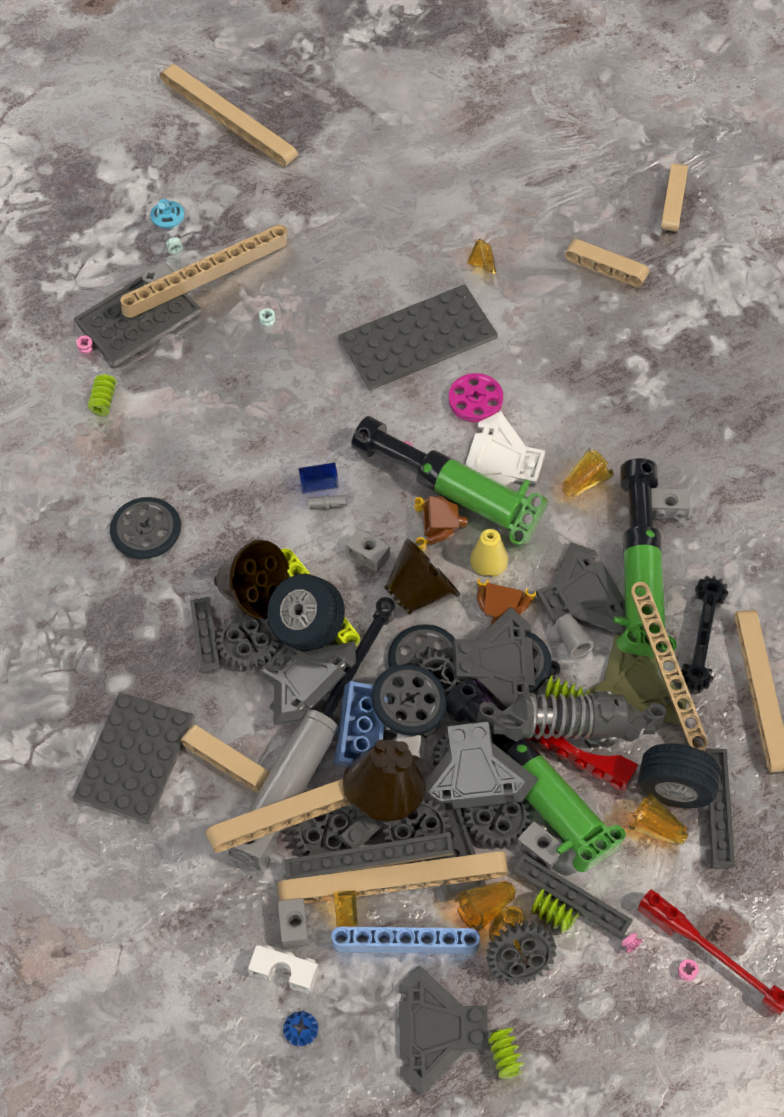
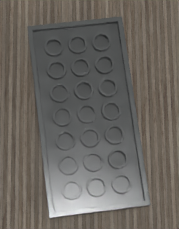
M465 284L339 334L341 344L369 391L498 339L497 332Z

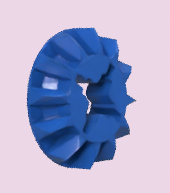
M304 1010L294 1011L293 1014L286 1018L283 1025L284 1036L288 1042L295 1046H306L313 1042L318 1034L317 1020L312 1014ZM301 1020H303L304 1027H307V1029L302 1030L299 1036L298 1030L294 1027L299 1026Z

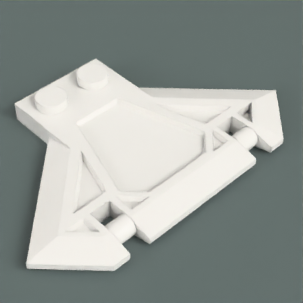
M501 411L480 421L478 429H481L482 433H475L465 465L505 486L515 481L524 482L525 479L529 480L530 484L537 485L546 451L526 447Z

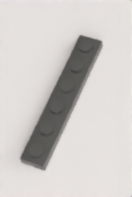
M706 748L705 752L715 758L721 769L717 796L709 804L712 867L734 868L735 859L727 749Z
M524 853L512 870V873L539 890L545 889L544 893L547 895L551 893L552 898H558L560 903H565L567 907L573 908V911L621 940L633 922V919Z

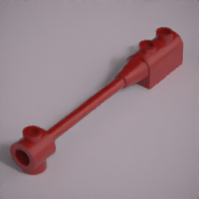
M653 889L646 893L637 909L640 913L671 937L674 933H677L698 943L765 996L762 1003L766 1005L770 1012L777 1013L779 1016L784 1012V990L775 984L771 989L701 936L700 932L686 918V915L665 900L660 894L656 893Z

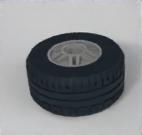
M296 574L282 581L272 593L268 603L267 618L273 635L280 642L292 648L310 651L324 648V646L330 644L337 637L344 622L345 607L340 592L329 581L311 574Z
M674 743L658 744L650 747L643 754L638 783L641 790L648 797L660 803L680 808H700L709 805L716 798L721 769L714 757L695 747Z

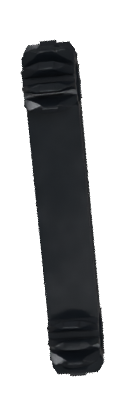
M706 575L695 586V597L702 600L703 605L692 664L684 663L681 670L687 688L692 689V694L695 693V690H698L700 693L704 689L708 690L710 683L713 682L712 669L705 667L716 603L723 605L728 597L727 584H723L722 578L717 580L715 575L712 578ZM706 605L711 606L708 623L704 622ZM702 644L704 645L702 661L697 663L699 645ZM692 675H698L700 678H694Z

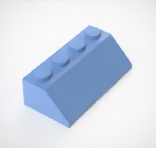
M350 681L344 686L334 765L347 767L353 759L375 745L378 740H383L384 724L378 719L371 701L374 685ZM388 696L384 697L386 703L388 702Z

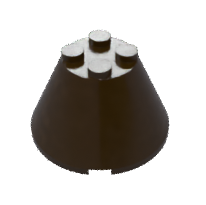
M407 538L403 543L389 580L384 586L390 595L394 594V601L400 607L404 604L403 608L411 615L414 612L458 598L460 592L439 568H436L430 562V558L414 542Z
M254 540L245 544L224 561L217 571L214 584L226 599L246 615L253 618H265L268 615L267 610L270 597L277 586L285 579H288L287 569L290 568L284 553L277 545L267 540Z
M378 740L375 745L357 756L347 766L343 776L344 794L349 803H353L360 809V813L381 821H395L408 817L411 812L420 807L425 795V781L411 751L408 749L407 743L396 740Z

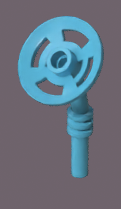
M161 199L152 208L150 214L152 222L161 228L177 226L182 222L185 215L184 209L179 203L168 201L167 199ZM177 208L180 210L179 216H177ZM162 219H173V221L170 222L162 221Z

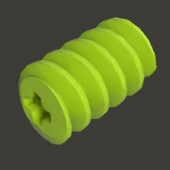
M101 374L94 378L87 407L96 415L106 416L110 412L109 409L111 408L117 380L110 375Z
M551 675L546 686L545 697L548 700V697L553 694L557 700L560 694L565 698L572 694L574 698H577L580 694L582 696L589 694L590 689L583 693L582 686L575 690V683L569 688L567 680L561 685L560 678L558 677L553 682V675Z
M542 889L534 900L531 913L535 915L539 912V919L542 920L546 917L545 922L547 924L553 922V928L557 929L560 927V933L564 934L576 922L579 913L572 916L573 908L565 911V903L557 906L559 899L556 898L554 901H550L552 894L550 893L544 897L545 889Z
M514 1028L496 1030L488 1038L489 1044L492 1045L491 1052L495 1053L493 1059L498 1062L496 1069L501 1070L498 1073L500 1079H509L524 1073V1071L519 1070V1068L524 1066V1062H517V1059L522 1057V1055L514 1053L519 1048V1045H512V1042L517 1038L516 1036H509L514 1031Z

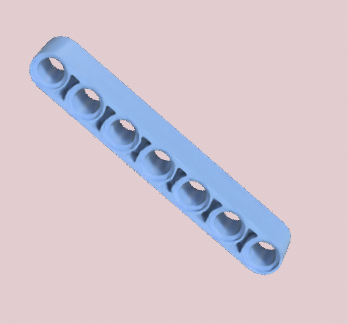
M337 927L331 935L333 948L338 952L472 954L479 949L480 945L479 933L471 928ZM339 936H344L347 938V940L343 943H338L336 941V939ZM362 936L368 938V941L365 943H359L357 940ZM381 937H388L390 939L387 943L379 942ZM403 937L411 939L407 944L402 943L400 940ZM429 937L433 941L430 944H424L422 939ZM449 937L452 938L454 942L452 944H446L443 942V940ZM473 938L476 942L470 945L465 942V939Z

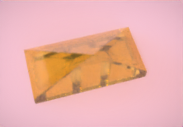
M481 239L476 240L467 263L493 274L496 273L491 245Z
M355 890L334 892L336 926L358 927Z

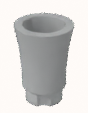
M565 614L556 620L557 631L568 650L570 658H581L593 649L594 642L585 634L570 614Z

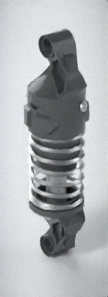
M596 691L594 694H585L584 696L580 694L577 698H574L572 694L567 698L560 694L557 700L553 694L548 697V700L541 694L538 702L534 694L522 693L504 711L499 710L493 703H482L478 710L476 722L490 721V728L493 734H504L516 742L521 739H529L532 736L538 739L542 735L546 739L550 738L551 735L556 739L561 735L565 739L570 736L577 739L581 735L584 739H591L595 742H603L606 739H609V741L623 739L632 742L642 735L655 734L656 730L660 729L663 723L666 709L661 704L653 703L643 712H640L629 704L622 694H612V692ZM536 724L539 725V734L535 733ZM546 724H548L550 731L547 735L544 732Z

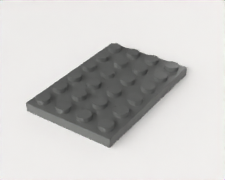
M140 277L76 316L74 322L86 336L92 339L93 344L115 367L202 313L201 308L187 293H184L137 316L125 317L121 310V297L144 286L145 282Z
M119 692L74 793L73 801L150 824L183 746L180 739L191 727L194 714Z

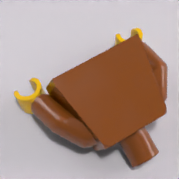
M429 496L425 500L421 497L415 498L414 510L417 512L423 511L424 536L427 537V539L418 537L415 541L417 545L423 543V545L418 546L422 551L427 549L428 544L433 545L451 538L459 527L466 528L468 519L458 515V506L449 502L442 496Z
M480 579L477 580L476 599L480 610L484 612L485 616L492 618L491 625L511 607L519 615H522L536 596V591L532 595L528 594L529 588H526L525 592H523L522 590L491 584L489 579L484 584L480 583Z

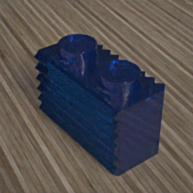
M335 462L298 468L303 494L330 490L331 488L337 489L339 487Z

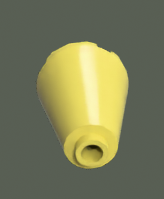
M487 529L481 534L470 555L471 567L476 573L484 577L485 575L496 577L502 574L508 564V554L500 534L493 529Z

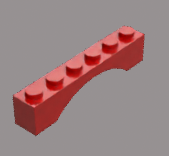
M536 724L535 728L536 734L540 733L538 724ZM546 724L544 730L546 735L550 732L548 724ZM543 735L538 739L534 736L529 739L527 738L528 741L532 740L537 743L543 750H550L558 758L570 761L576 768L590 772L594 778L608 782L616 790L625 792L637 773L639 764L622 755L607 756L588 753L576 748L562 736L557 739L552 735L547 739Z

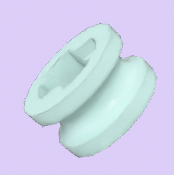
M177 237L170 238L166 242V247L170 254H178L183 249L181 240Z
M266 308L260 311L259 317L262 325L271 326L275 323V312L272 309Z

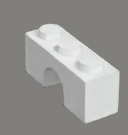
M256 945L248 967L249 976L270 982L276 970L287 969L291 972L289 980L290 989L311 995L319 972L318 964L315 960L307 957L300 959L288 951L281 953L275 951L269 945Z

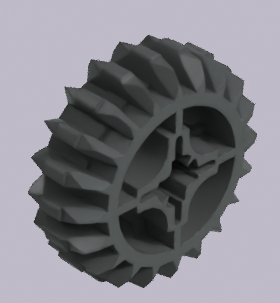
M437 652L434 653V657L426 654V660L421 657L419 658L420 663L414 664L427 669L436 677L441 675L439 681L445 690L446 696L464 680L455 679L453 657L450 656L446 659L445 653H442L441 657H438ZM447 670L453 677V683L445 676ZM419 679L412 681L415 687L420 688L423 686L422 681ZM431 695L424 696L425 701L429 699V704L433 703L434 698Z

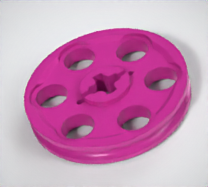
M480 373L467 374L458 378L452 384L449 390V405L453 413L459 418L468 422H480L500 412L503 405V390L500 384L488 375ZM476 380L478 385L472 386L469 382ZM488 386H493L495 390L489 392L485 388ZM462 389L464 393L458 395L454 391ZM496 401L498 404L492 407L488 405V402ZM458 404H464L466 405V408L458 409L456 406ZM475 410H481L483 414L478 416L475 415L473 412Z

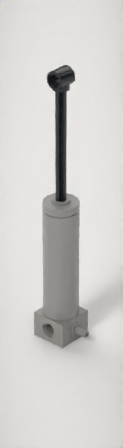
M382 597L376 602V610L373 614L374 620L356 649V664L352 668L348 666L345 668L346 674L337 682L320 712L315 710L305 711V716L295 728L247 813L304 792L339 730L337 724L330 718L343 697L344 686L353 680L382 627L395 619V602L391 598ZM281 830L228 849L226 854L228 857L264 874L271 860L279 864H283L285 861V856L276 853V839Z

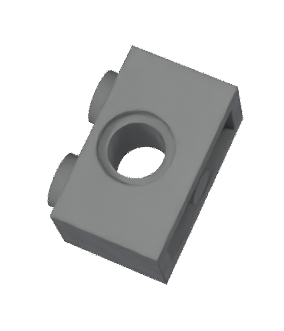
M651 488L653 518L688 519L690 511L689 489Z
M359 528L345 544L347 555L375 572H378L390 557V546L385 541L378 540L370 532Z
M534 821L517 841L519 849L550 870L565 855V852L559 854L556 851L564 842L558 837H553L544 825H538ZM543 842L546 843L548 847L541 848L538 846V844Z
M303 898L278 901L283 949L309 946L308 939L312 938L311 925L306 924V918H310L309 905H304ZM293 920H299L301 922L300 925L296 927L291 926L290 923Z

